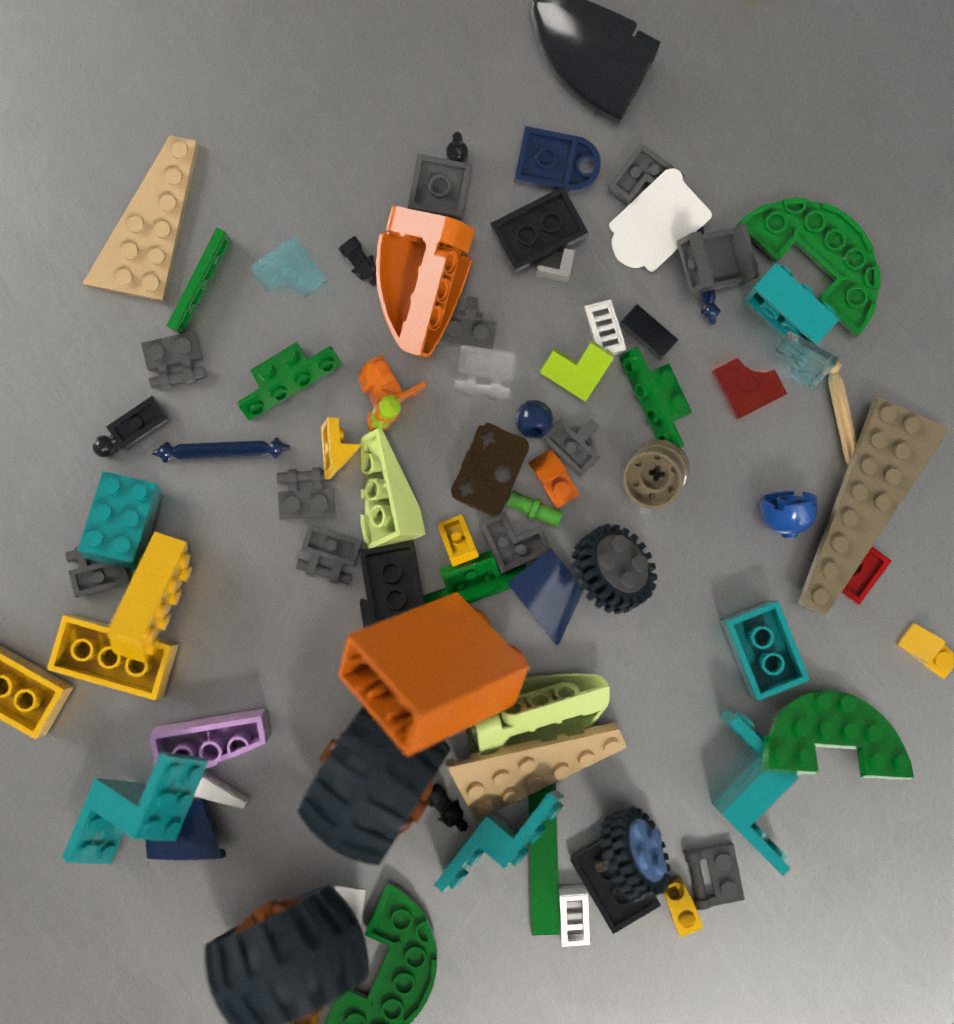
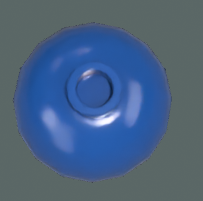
M781 491L764 495L765 500L760 499L761 515L766 526L774 532L781 533V536L784 538L797 537L798 533L812 526L817 516V496L809 492L802 491L803 497L795 496L794 491Z

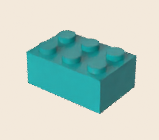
M775 263L744 296L743 300L800 352L805 353L816 346L840 319L835 316L836 312L831 306L821 303L814 297L815 293L810 287L805 284H799L793 278L794 275L790 269Z
M103 471L77 551L88 560L136 570L146 550L163 495L158 484Z
M770 600L720 620L751 698L759 701L810 681L779 601Z

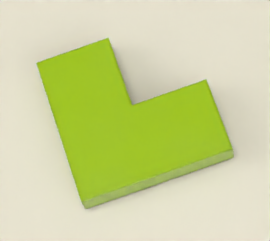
M593 340L579 362L555 348L539 373L586 402L616 355Z

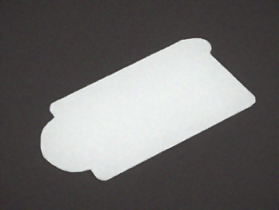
M675 168L665 170L609 223V227L614 233L611 241L612 249L617 259L624 265L631 268L645 266L648 271L654 272L678 249L676 241L690 233L697 232L712 217V212L683 182V176L679 170Z

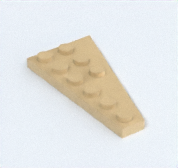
M169 135L82 284L84 286L165 302L198 149L197 141Z
M616 722L583 729L578 735L567 737L566 733L555 735V740L542 742L541 739L498 748L493 754L481 756L479 752L470 754V759L456 762L452 758L444 761L473 817L477 821L627 747Z

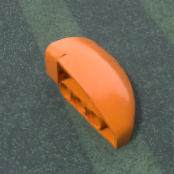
M392 206L386 227L387 234L380 233L377 245L376 281L379 299L386 322L399 347L405 352L429 357L439 343L465 285L472 259L462 256V253L469 254L475 229L450 217Z

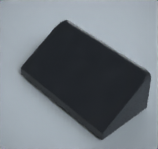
M638 304L619 324L659 360L678 341L673 334Z

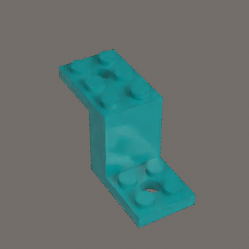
M726 710L720 718L758 758L712 805L784 876L791 869L785 862L788 856L770 839L765 842L764 840L768 836L754 822L799 777L791 773L762 772V751L766 736L758 731L755 733L753 729L756 726L744 714L742 715L738 711L734 714Z
M160 752L146 788L137 782L95 778L62 859L67 863L111 865L124 833L138 840L176 841L208 761L197 756ZM100 833V835L94 840L95 835Z

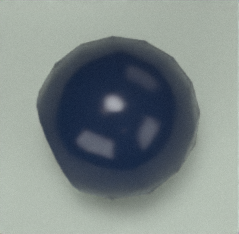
M528 400L517 409L515 423L517 429L524 436L540 438L552 428L553 414L544 402Z

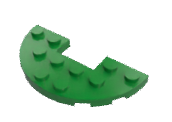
M787 198L782 201L765 204L746 215L737 225L745 223L751 241L775 263L795 244L834 280L817 300L831 306L836 312L835 316L840 319L838 322L855 338L858 337L866 328L876 309L881 276L880 267L877 266L873 253L874 247L857 222L837 207L825 202L806 200L807 198Z
M820 690L796 698L777 713L772 720L773 725L769 735L764 740L762 772L816 774L819 772L816 747L857 750L860 778L910 780L914 778L911 760L904 744L891 724L871 705L860 698L844 692Z
M388 881L364 934L389 946L368 995L353 989L339 997V999L334 1001L325 1024H410L419 1015L431 994L437 969V947L432 927L418 903L403 889Z

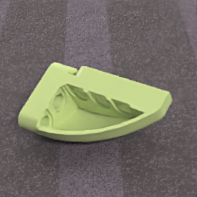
M573 673L526 677L514 706L465 729L471 754L479 752L481 756L493 754L498 748L541 739L542 742L555 740V735L566 733L567 737L578 735L583 729L590 728L608 706L610 701L609 685L602 676L597 674Z

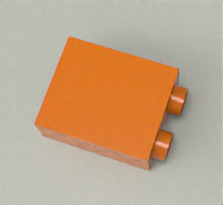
M456 592L348 634L338 677L408 757L514 706L529 665L526 663L523 653L517 647L509 645L490 626L486 615L478 609H473Z

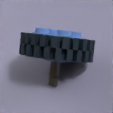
M629 807L604 818L605 821L601 824L604 830L600 831V837L604 839L600 842V846L606 850V853L602 854L603 859L595 861L597 872L605 870L608 873L613 872V883H619L618 890L621 893L625 892V897L628 899L632 898L634 902L663 894L669 886L667 882L670 881V875L667 872L670 871V865L665 862L669 860L668 853L663 852V848L666 846L664 841L662 842L659 830L654 829L656 824L653 820L649 821V815L646 812L643 813L642 809H636V807Z

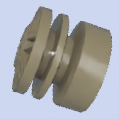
M665 439L652 440L643 444L628 462L623 474L624 488L628 496L638 505L646 508H662L671 504L678 497L690 473L689 460L685 452L676 443ZM656 466H660L662 474L658 473V468H655Z

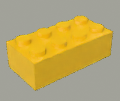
M154 531L107 630L113 653L146 663L149 655L153 656L159 644L157 637L161 630L167 628L170 620V614L168 613L171 606L177 605L181 596V590H179L183 581H188L192 571V566H189L191 554L188 553L187 542Z
M76 614L62 616L47 670L155 701L164 697L179 646L178 643L157 638L159 639V644L153 656L149 655L146 663L113 653L107 632L110 624Z
M0 645V720L34 739L47 735L74 686Z

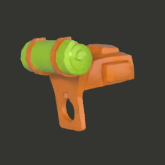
M382 354L367 362L359 371L358 382L361 391L369 396L373 406L367 417L368 421L366 424L368 430L371 432L377 428H382L383 431H386L391 426V422L399 416L401 410L400 403L419 394L427 385L424 381L406 391H402Z

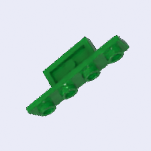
M295 342L250 370L259 389L239 400L237 405L246 418L252 420L319 378L341 366L342 362L332 346H328L307 359L299 344Z
M639 347L632 348L621 355L619 359L657 440L665 439L683 448L684 443L674 421L691 414L692 410L670 364L650 371Z
M492 550L478 554L479 557L459 565H447L439 568L445 588L424 595L425 604L456 592L468 604L511 589L507 582L527 566L523 564L501 574Z

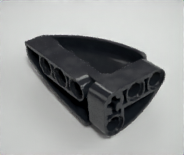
M533 0L530 7L533 32L539 50L556 80L573 98L590 111L595 112V110H598L602 114L620 122L657 55L661 41L640 30L637 31L635 36H632L637 27L635 21L588 0Z

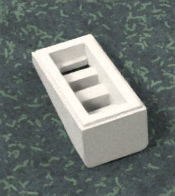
M611 299L584 306L593 341L603 347V342L615 340L616 344L604 348L615 355L625 353L627 349ZM603 309L608 311V314L594 317L592 313ZM610 319L611 324L600 327L596 326L597 322ZM613 330L614 334L604 337L599 335L600 332Z
M204 771L194 795L195 797L240 809L245 808L250 801L249 797Z
M583 883L559 885L562 947L590 945L588 892ZM581 907V910L566 911V908ZM582 919V921L567 922V920ZM583 929V933L567 934L569 930Z

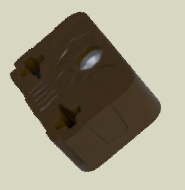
M486 422L485 425H479L462 462L457 478L452 485V497L456 501L490 516L500 514L528 453V441L491 423ZM490 432L493 434V439L496 442H490L485 450H483L484 439L481 436H487ZM503 468L507 469V475L511 476L510 479H504L503 482H499L495 472L502 471ZM470 478H472L471 489L474 490V493H468L466 497H463L459 486H465Z

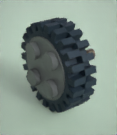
M610 524L599 526L580 539V542L574 547L576 551L572 553V558L575 561L571 564L572 569L579 570L574 574L575 581L580 579L583 581L578 586L581 592L585 589L589 591L586 598L589 601L596 598L595 606L601 608L605 605V612L610 613L614 610V614H620L622 612H629L653 595L652 591L656 588V584L653 582L657 580V574L651 572L656 569L655 563H648V560L652 558L651 553L644 554L642 549L647 547L644 542L638 545L636 541L639 537L635 533L628 537L629 529L624 527L620 530V525L616 524L610 526Z

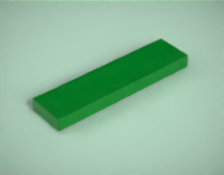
M217 227L166 325L178 334H182L187 327L230 242V237L227 233Z

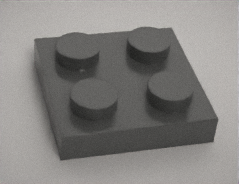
M418 154L408 209L462 220L472 164Z

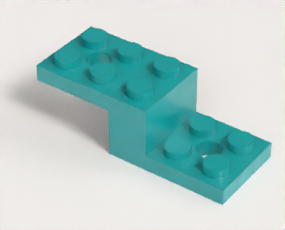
M557 790L549 792L520 831L497 812L486 816L435 882L434 886L441 892L449 888L454 890L469 875V872L466 870L468 866L471 867L474 863L477 864L485 853L504 869L511 864L514 867L518 863L520 864L530 851L526 848L529 842L533 844L547 829L543 825L547 819L549 821L552 818L554 819L564 807L560 802L565 796Z

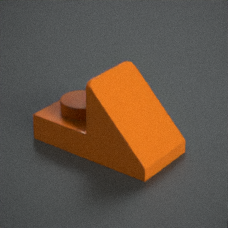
M552 449L528 462V465L556 509L580 495L567 474L566 467Z

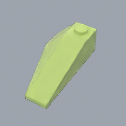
M377 428L362 436L361 471L365 474V489H361V498L365 499V515H361V529L365 548L370 549L408 542L425 535L419 504L382 428Z

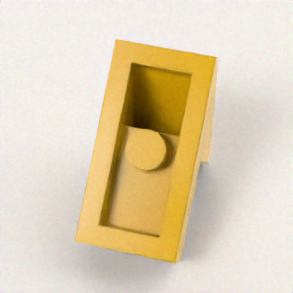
M328 417L321 426L325 479H331L361 447V444H342L344 437L343 429L339 428V418Z
M463 514L437 523L452 566L479 557Z
M915 623L911 625L897 644L940 679L945 680L954 668V652L945 646L946 641Z

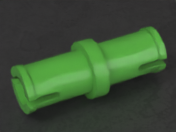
M515 490L512 491L506 505L529 515L528 518L532 520L534 518L555 526V528L558 527L564 513L541 503L542 500L539 498L534 500Z

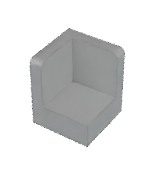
M564 248L563 253L557 252L539 261L536 277L568 283L575 250Z

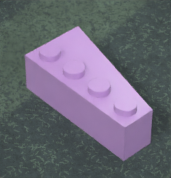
M266 708L156 726L149 734L155 764L160 752L202 757L208 761L206 768H210L228 758H233L266 744L271 732Z

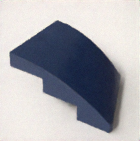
M550 548L507 582V584L557 646L565 633L583 591L581 592L577 581H575L566 566Z
M193 798L176 841L145 840L147 859L207 860L226 857L225 849H219L214 836L217 828L210 817V810L205 799Z

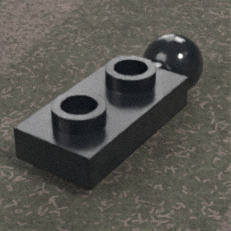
M151 396L106 426L111 435H101L95 438L92 449L96 455L108 457L114 452L116 444L122 450H126L170 419L156 398Z

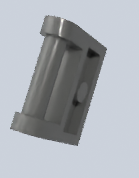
M732 842L690 850L684 853L685 860L690 866L696 896L694 899L696 910H705L712 906L745 900L735 848ZM702 859H707L713 895L706 894L700 864Z

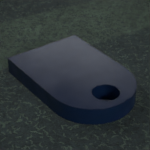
M525 126L514 182L557 190L563 186L567 193L582 192L591 187L598 177L601 167L600 155L596 147L585 138ZM583 161H589L593 164L594 170L589 174H585L580 171L579 164Z

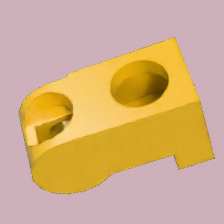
M680 877L668 882V889H665L663 895L680 938L703 929V924L682 878Z

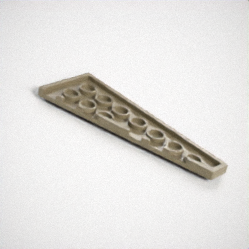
M876 397L873 399L797 604L827 615L946 436L949 428L883 398Z

